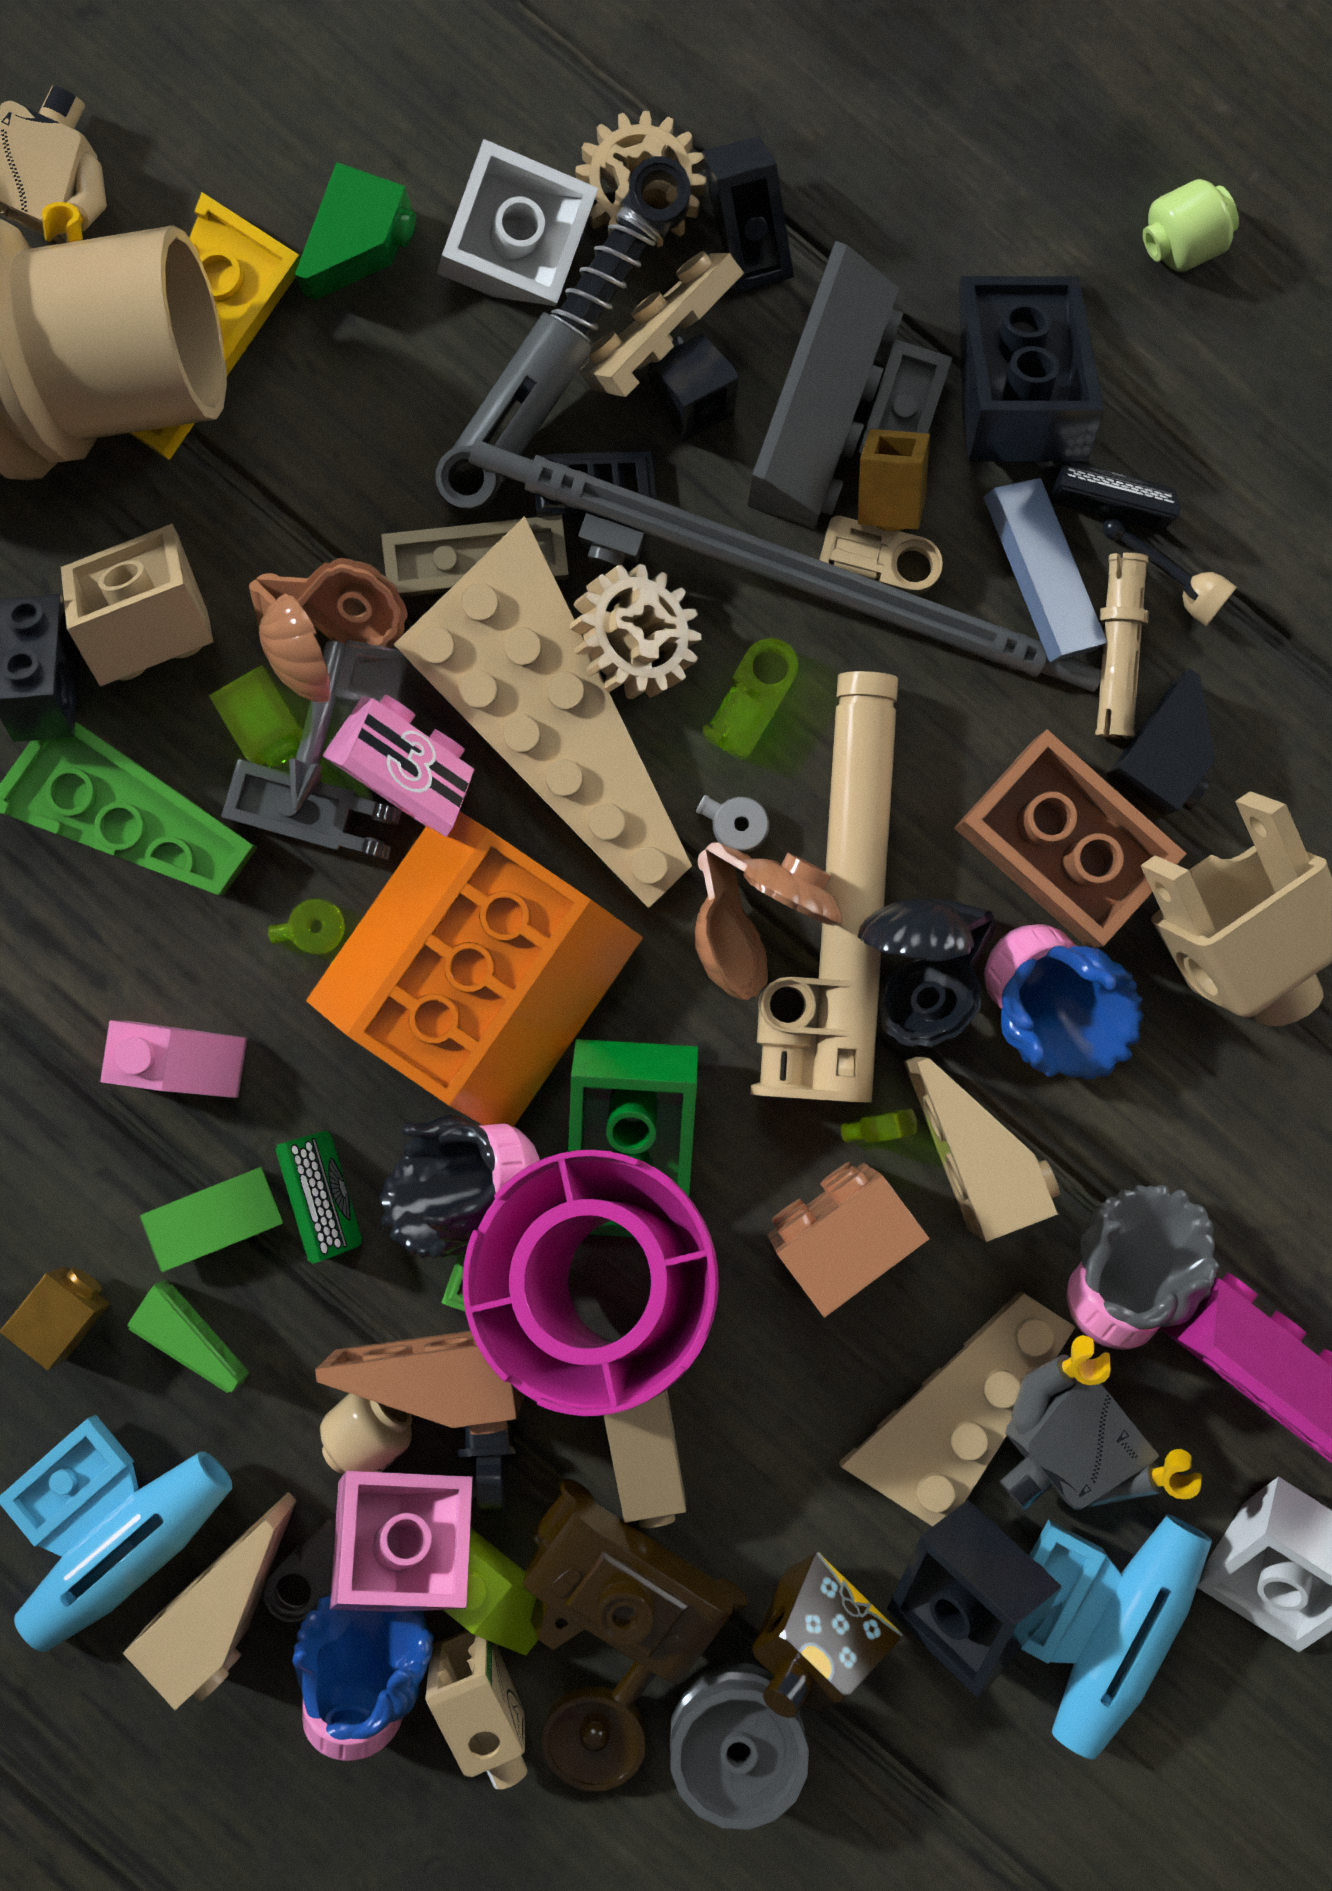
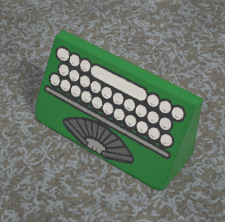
M321 1131L278 1144L277 1148H275L308 1262L311 1261L314 1264L354 1249L362 1244V1236L331 1133L329 1131Z

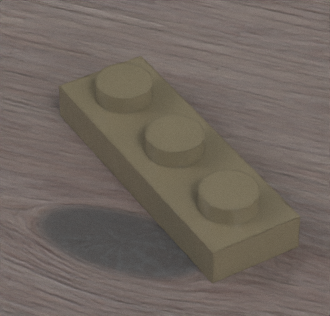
M562 515L526 518L555 580L569 579ZM521 519L381 534L386 578L394 583L400 597L447 593Z

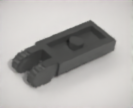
M238 759L221 817L341 852L342 848L388 860L391 850L390 846L385 845L383 841L370 837L361 838L347 834V829L352 812L368 816L371 820L380 823L398 824L402 811L357 797L358 794L354 791L323 782H318L301 808L295 811L292 808L290 773Z

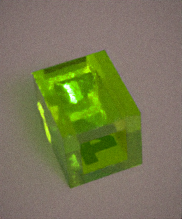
M263 665L209 695L248 761L259 765L266 762L268 767H274L297 754L299 748L297 743L301 740L304 726L274 675Z

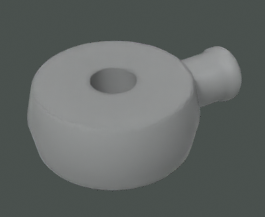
M704 795L696 809L698 814L713 820V832L719 843L743 853L759 848L768 836L770 828L768 814L764 807L752 798L734 797L720 804L709 798V796ZM737 819L746 820L748 823L747 830L738 831L734 826V822Z

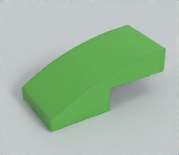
M262 1167L139 1215L161 1272L283 1224Z

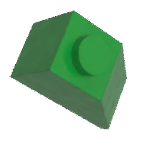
M336 162L295 273L306 297L317 300L393 264L398 247L406 248L408 246L416 224V212L412 211L404 185Z

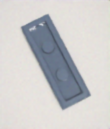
M1042 479L1000 486L991 490L984 496V500L1049 662L1093 652L1107 644Z

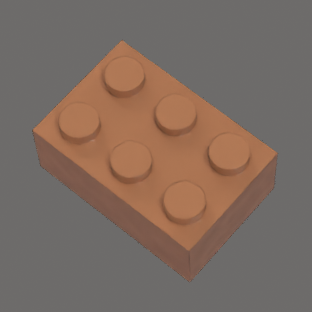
M1048 729L1027 746L954 828L1085 946L1094 948L1105 946L1152 893L1140 865L1155 855L1177 865L1187 854Z
M847 1162L833 1171L820 1183L825 1192L807 1205L800 1198L789 1204L771 1219L775 1229L767 1234L777 1255L824 1318L930 1239L884 1176L865 1163L856 1168L850 1162Z

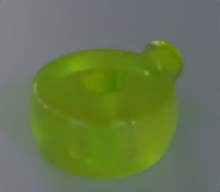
M310 898L302 901L293 909L288 923L269 925L268 935L273 945L291 940L304 953L322 955L332 951L340 943L344 935L345 923L341 911L335 904L322 898ZM315 920H320L322 928L318 933L311 931V924Z
M912 1108L874 1114L861 1118L859 1122L843 1123L841 1125L842 1138L846 1143L864 1139L865 1143H872L917 1133V1119Z

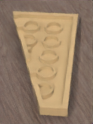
M524 516L394 646L649 908L692 865L610 693L604 689L605 683L600 672L588 676L585 671L592 662L590 655H578L574 652L573 648L583 642L584 639L581 634L570 630V623L574 621V618Z

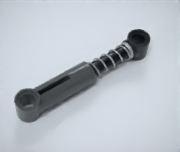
M653 156L642 161L634 169L629 180V190L619 204L621 209L619 210L620 213H617V224L608 226L610 236L604 245L594 247L596 256L589 267L580 268L581 279L575 288L565 290L567 300L561 309L552 310L551 315L545 312L542 313L452 449L440 459L436 468V484L440 494L449 503L465 510H478L488 506L497 497L501 484L506 477L483 469L484 483L482 488L473 495H460L453 484V475L461 464L468 462L475 440L477 439L489 444L518 401L522 404L494 446L520 456L522 455L593 350L587 335L591 329L598 330L596 322L605 308L613 309L610 301L620 287L627 288L624 280L634 266L641 267V263L638 260L647 246H655L658 238H665L670 229L677 227L685 219L690 207V180L686 170L677 161L665 156ZM656 180H664L670 183L676 189V200L664 209L650 207L642 197L643 191L649 183Z

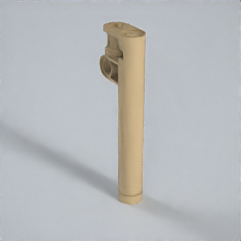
M864 671L845 672L838 675L837 699L839 700V705L836 706L826 856V872L832 876L825 890L834 897L842 913V923L837 922L834 926L822 923L819 979L801 977L779 978L766 985L760 993L758 1001L757 1043L763 1046L760 1083L751 1085L750 1094L872 1102L881 952L872 946L864 944L863 940L861 941L857 936L859 927L864 920L874 912L884 908L896 709L893 707L894 703L897 702V676ZM784 987L798 992L803 1002L800 1016L789 1023L776 1019L770 1010L771 996L776 990ZM785 1051L784 1078L780 1080L781 1055Z

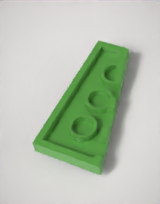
M77 721L75 722L74 737L30 741L0 783V813L219 896L225 895L258 848Z

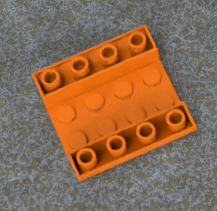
M459 811L454 826L447 837L425 827L313 989L306 1002L348 1037L450 1107L482 1125L508 1124L514 1127L643 937L577 889L486 827Z

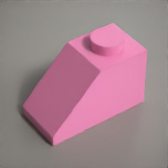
M110 1020L100 1082L158 1091L238 1098L247 1038L134 1021Z

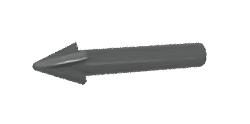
M337 641L326 642L323 651V659L330 678L329 701L320 703L310 701L296 759H289L292 808L295 811L301 808L323 777L320 774L323 768L320 762L349 651L346 645Z

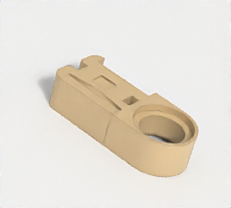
M843 516L831 518L819 558L823 562L874 580L879 579L878 582L916 596L926 593L933 587L941 574L943 565L942 556L937 546L924 537L901 531H884L876 526L858 524V520ZM907 551H918L924 554L930 563L929 576L920 582L905 580L897 570L898 557Z

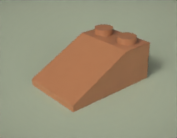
M471 1331L337 1349L315 1369L318 1383L451 1428L469 1426L470 1434L472 1435L490 1434L507 1429V1420L517 1419L525 1397L521 1391L509 1382H504L493 1371L480 1352Z

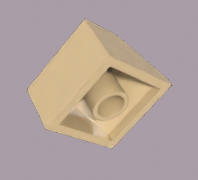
M173 524L61 567L67 630L100 687L116 680L133 679L142 674L146 668L169 659L189 657L198 652L203 646L214 642L207 608Z

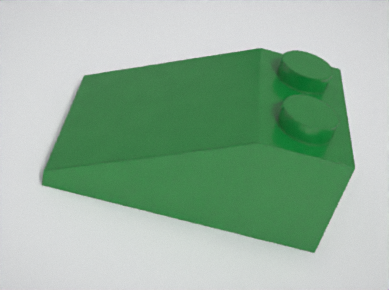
M576 1039L571 1073L568 1152L576 1150H601L631 1156L660 1170L671 1178L689 1197L697 1089L698 1046ZM614 1221L607 1222L588 1234L634 1237L626 1228Z

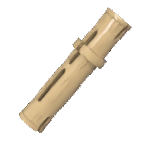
M1114 553L1110 554L1108 558L1109 578L1106 607L1100 609L1099 622L1105 624L1104 635L1107 644L1103 646L1099 710L1095 736L1109 739H1121V736H1123L1124 739L1135 738L1134 724L1142 626L1147 625L1149 619V611L1143 609L1146 566L1149 557L1138 553H1123V558H1120L1121 554Z

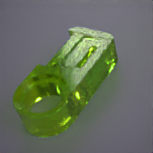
M766 638L757 641L749 648L731 680V683L735 684L737 688L732 686L710 723L713 729L704 725L703 736L707 741L740 760L748 759L751 756L797 674L798 660L796 654L786 642L776 638ZM763 652H776L785 659L787 674L780 682L766 684L755 676L752 664L754 659Z

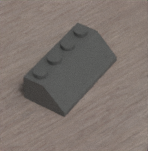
M835 241L754 468L747 504L750 508L815 530L821 512L830 516L833 514L844 483L843 480L833 477L840 456L852 460L864 426L853 421L860 400L872 404L884 368L873 365L880 344L892 347L904 313L893 309L899 287L852 248L841 242Z

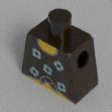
M819 1552L814 1553L785 1571L752 1646L754 1657L774 1675L763 1693V1699L772 1711L786 1718L794 1717L802 1704L809 1710L817 1713L844 1700L897 1644L903 1635Z

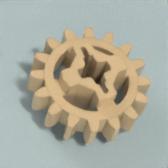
M643 111L639 124L631 125L625 113L618 114V130L612 132L602 124L596 127L599 146L584 142L581 149L582 160L586 164L576 166L575 173L576 179L598 188L592 205L593 208L589 213V223L593 229L601 227L605 223L608 225L617 224V213H620L619 210L621 209L619 204L629 190V180L634 169L642 161L653 156L669 157L677 161L686 170L690 180V207L686 216L698 217L700 201L696 197L705 195L706 177L698 174L703 171L704 157L702 153H689L692 149L693 137L689 131L676 138L673 136L672 118L667 117L659 127L651 125L650 112ZM601 178L606 180L607 187L616 191L613 204L607 199L602 190ZM656 180L645 187L642 197L650 207L664 209L676 200L677 192L670 183L664 180ZM683 220L677 227L670 230L676 235L682 236L685 233V221ZM662 237L658 238V242H655L657 248L663 246Z
M643 564L637 565L628 573L623 565H618L605 576L601 574L586 586L588 592L574 603L575 608L583 615L570 623V630L583 634L584 641L573 648L574 652L578 655H590L592 662L585 672L588 676L597 674L600 671L607 675L604 689L608 692L624 684L627 699H634L643 692H646L649 698L655 697L665 691L667 687L671 688L681 682L686 677L683 670L697 661L698 657L688 648L701 640V634L695 630L688 629L687 622L698 614L696 609H682L679 602L683 599L686 592L683 588H679L670 593L665 588L667 574L664 572L649 580L646 566ZM620 596V602L614 606V610L612 612L606 611L611 599ZM659 651H665L661 663L657 667H652V662L659 658Z

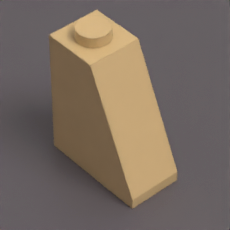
M666 1390L652 1400L635 1408L604 1415L624 1523L638 1520L639 1526L642 1528H653L670 1524L676 1520L675 1514L686 1512L685 1493L668 1391Z

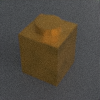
M869 429L860 458L858 524L876 526L884 531L919 529L927 493L930 434Z
M63 1266L43 1276L3 1326L0 1333L48 1371L66 1361L111 1303L99 1295L102 1288L89 1274L75 1267H72L69 1271Z

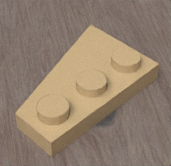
M703 251L696 254L676 272V276L680 281L664 295L657 291L636 306L631 313L635 321L623 332L617 335L615 331H612L592 346L593 350L588 356L590 361L578 373L593 391L626 397L639 384V381L632 372L652 361L654 363L661 361L674 347L672 343L673 338L669 333L677 325L680 329H684L700 320L742 276L743 271L730 253H710L707 256Z

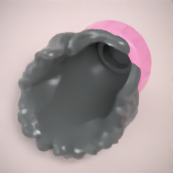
M1136 1185L1132 1191L1121 1189L1115 1197H1108L1105 1202L1100 1203L1098 1209L1090 1218L1088 1228L1081 1236L1080 1257L1082 1261L1072 1272L1066 1292L1070 1315L1078 1329L1102 1346L1128 1350L1147 1343L1160 1327L1182 1324L1192 1318L1198 1304L1210 1295V1289L1214 1285L1216 1272L1219 1270V1264L1213 1258L1215 1241L1212 1235L1214 1226L1208 1219L1205 1208L1199 1204L1189 1202L1188 1195L1184 1190H1176L1172 1194L1169 1193L1166 1185L1156 1187L1152 1185L1148 1187Z

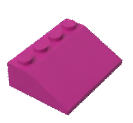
M1227 1272L1222 1280L1216 1277L1214 1285L1210 1289V1295L1198 1304L1192 1318L1182 1324L1160 1327L1159 1329L1332 1464V1352L1324 1348L1318 1356L1302 1344L1301 1341L1307 1333L1277 1310L1270 1318L1252 1304L1258 1294L1232 1274Z

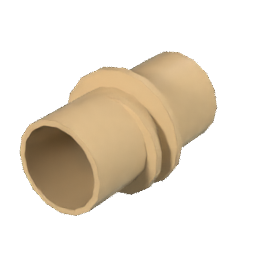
M0 219V473L5 478L19 480L43 478L58 462L85 459L97 438L211 421L218 418L224 409L227 387L226 362L220 319L210 281L198 251L185 231L172 225L31 249L17 227Z

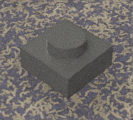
M586 513L578 537L581 547L589 550L587 558L612 569L618 565H623L624 562L637 566L645 547L644 533Z

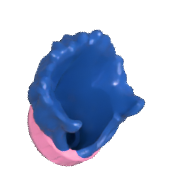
M1045 924L1026 925L1014 929L1002 937L991 950L984 971L987 993L1002 1010L1001 1027L1004 1038L1019 1051L1025 1063H1030L1034 1069L1044 1072L1048 1077L1061 1073L1072 1078L1082 1077L1085 1080H1093L1098 1076L1110 1075L1117 1062H1125L1131 1059L1132 1052L1129 1046L1139 1043L1140 1023L1144 1015L1139 1010L1142 998L1136 992L1137 984L1133 981L1132 974L1127 972L1122 965L1112 961L1101 949L1077 946L1063 931Z
M330 1596L319 1598L317 1609L308 1612L306 1619L301 1623V1629L297 1634L298 1642L294 1645L295 1652L292 1660L298 1684L303 1694L302 1722L304 1732L310 1743L319 1752L330 1758L341 1761L362 1760L381 1751L393 1739L401 1725L402 1718L416 1704L420 1694L419 1684L424 1677L428 1662L432 1656L434 1635L427 1626L424 1611L330 1610Z

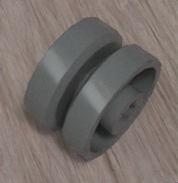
M726 1662L702 1671L682 1689L671 1713L670 1770L679 1796L698 1817L726 1829L750 1830L777 1820L796 1802L808 1776L809 1748L800 1710L792 1718L782 1717L772 1711L765 1703L763 1693L774 1675L757 1665L749 1663ZM736 1742L745 1743L740 1746H733Z

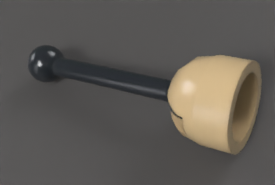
M1112 516L1104 522L1103 533L1108 539H1120L1137 553L1147 555L1149 557L1148 561L1184 586L1182 596L1184 607L1195 619L1205 626L1209 624L1237 588L1223 576L1214 572L1200 573L1191 577L1128 531L1127 524L1121 517Z

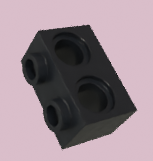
M61 594L0 599V719L13 742L74 737L80 651L67 630L65 605Z

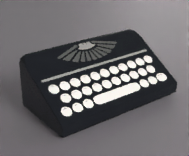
M1074 461L1059 462L1049 498L1055 504L1108 518L1118 516L1127 523L1158 531L1165 530L1179 516L1181 508L1177 492L1170 486Z

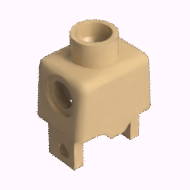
M1250 791L1235 802L1254 843L1253 847L1232 859H1220L1210 855L1189 870L1156 855L1140 866L1160 907V910L1152 916V923L1193 992L1240 1017H1253L1258 1024L1283 1026L1297 1022L1311 1014L1320 1005L1324 997L1323 988L1316 973L1332 963V876L1327 861L1324 858L1306 852L1287 805Z

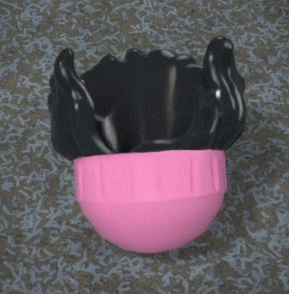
M445 1115L429 1122L414 1123L408 1121L403 1125L402 1132L414 1138L403 1146L404 1157L396 1163L392 1174L383 1183L384 1189L380 1194L379 1201L385 1209V1213L381 1218V1224L386 1228H392L389 1237L399 1242L411 1255L418 1254L421 1258H448V1256L460 1257L465 1255L473 1230H478L487 1210L496 1199L494 1195L517 1173L540 1161L536 1148L519 1129L508 1124L477 1126L466 1119L454 1115Z

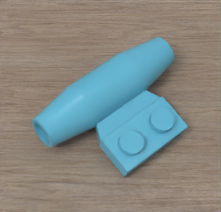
M95 1414L87 1418L0 1495V1505L33 1546L42 1547L62 1556L15 1614L16 1628L25 1642L37 1651H49L112 1612L178 1554L232 1490V1481L227 1471L213 1456L201 1451L139 1489L133 1467L134 1460Z
M1167 1514L1121 1573L1103 1548L1049 1519L1029 1555L1034 1561L1042 1565L1062 1588L1043 1623L1021 1649L1047 1664L1049 1662L1074 1663L1052 1728V1734L1065 1747L1082 1757L1095 1760L1140 1704L1189 1613L1212 1543L1211 1538L1191 1524Z

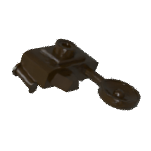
M565 1479L560 1485L562 1494L540 1522L536 1523L532 1534L534 1541L539 1547L527 1563L523 1585L537 1597L531 1617L534 1631L539 1641L555 1650L588 1630L635 1662L614 1690L606 1687L585 1686L568 1692L551 1707L543 1725L542 1753L550 1770L564 1783L586 1791H606L623 1785L638 1771L645 1756L646 1726L638 1708L634 1705L656 1675L671 1683L680 1684L732 1615L735 1609L742 1610L746 1607L748 1598L735 1583L723 1578L718 1581L714 1580L595 1503L592 1494L582 1484L572 1479ZM563 1618L567 1621V1624L561 1625L556 1620Z

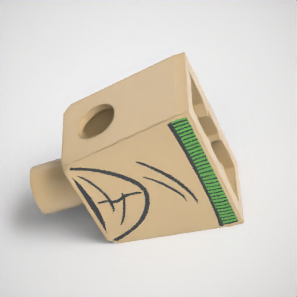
M467 1629L433 1643V1652L428 1668L426 1701L463 1775L474 1777L487 1771L495 1789H506L517 1784L526 1776L528 1771L521 1756L525 1752V1715L498 1645L473 1635Z

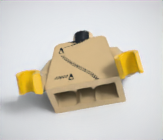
M58 86L51 87L39 113L13 101H6L0 105V216L44 236L47 242L53 240L62 244L83 240L82 232L105 210L107 203L102 166L85 136L75 130L85 104L77 96Z

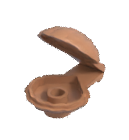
M339 558L331 563L325 562L309 578L281 577L273 573H266L260 575L249 584L261 646L271 667L286 686L309 701L326 702L329 701L330 697L329 673L321 648L314 634H317L314 626L331 641L343 643L350 651L361 654L386 651L392 648L393 643L404 634V623L407 618V609L404 601L399 596L394 583L380 574L375 567L367 563Z
M714 842L708 845L698 857V867L704 873L708 896L700 908L697 917L695 948L708 977L732 997L744 1001L749 1000L751 997H758L761 988H764L768 982L766 950L760 940V934L742 907L735 867L745 872L743 876L750 885L782 904L827 925L834 926L837 922L842 923V913L834 897L825 890L832 875L798 856L787 853L781 864L774 860L751 859L748 854Z

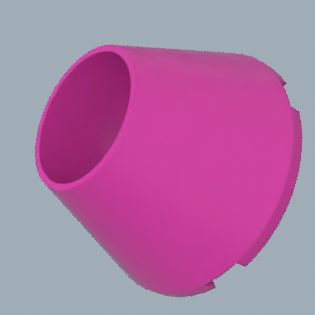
M576 1150L544 1158L517 1173L494 1195L496 1199L487 1210L478 1230H473L463 1268V1299L468 1324L480 1352L493 1371L504 1382H509L523 1394L535 1400L537 1405L552 1411L578 1416H601L632 1409L652 1400L672 1386L694 1362L708 1337L717 1307L719 1288L718 1265L711 1235L704 1219L687 1194L671 1178L646 1162L628 1155L601 1150ZM610 1221L622 1225L637 1239L645 1252L651 1273V1290L646 1309L636 1326L618 1341H612L596 1334L581 1320L572 1304L568 1286L570 1264L576 1249L590 1232Z

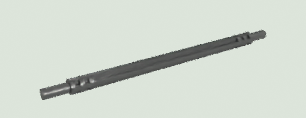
M477 439L473 444L468 463L524 483L525 491L533 494L537 493L545 496L547 499L564 503L566 506L574 509L578 508L976 654L991 662H997L1013 670L1025 672V674L1035 678L1042 673L1091 692H1095L1101 681V669L1075 659L1066 658L1050 663L1041 640L1032 639L1025 634L1013 632L1006 627L994 625L603 481L585 472L568 468V466L558 462L554 463L539 455H536L534 460Z

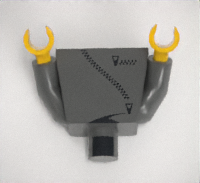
M1082 1335L1073 1341L1071 1357L1061 1355L1023 1377L1011 1414L1012 1420L1007 1425L1005 1433L1025 1459L1000 1480L1003 1488L1023 1510L1029 1508L1049 1488L1074 1510L1161 1494L1164 1488L1169 1495L1183 1500L1191 1499L1199 1493L1202 1474L1193 1473L1183 1476L1176 1473L1191 1468L1192 1456L1187 1451L1175 1449L1169 1452L1163 1467H1159L1154 1462L1159 1457L1158 1453L1101 1384L1110 1375V1354L1105 1352L1095 1359H1089L1094 1354V1340L1089 1336Z

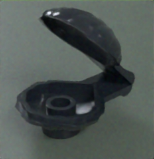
M922 898L894 902L879 909L864 920L859 927L857 936L861 941L863 940L864 944L872 946L883 953L910 957L894 965L893 970L881 979L877 1015L880 1018L884 1032L894 1036L903 1045L929 1047L935 1046L947 1039L955 1038L964 1032L981 1008L979 996L983 992L974 966L986 942L991 939L994 933L995 922L991 911L945 898L941 900ZM939 998V1001L936 1005H934L931 1008H927V1006L932 1001Z

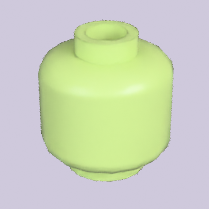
M1202 179L1194 180L1159 197L1151 204L1148 213L1149 226L1143 229V241L1147 252L1154 261L1159 262L1163 260L1170 269L1186 272L1221 255L1229 249L1233 239V232L1239 226V216L1234 200L1223 186L1218 185L1215 187L1211 182Z

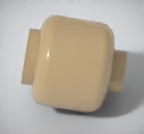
M349 1393L325 1415L320 1425V1435L323 1443L322 1453L326 1462L333 1470L340 1474H345L346 1471L382 1472L409 1447L412 1439V1414Z

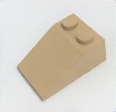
M913 1056L903 1060L967 1229L988 1242L1058 1215L1052 1198L1059 1196L1060 1190L1046 1160L1038 1162L1033 1152L930 1058Z
M289 1492L165 1606L123 1652L174 1710L182 1705L192 1694L199 1702L203 1701L229 1675L227 1671L241 1657L242 1654L235 1647L250 1626L297 1501Z

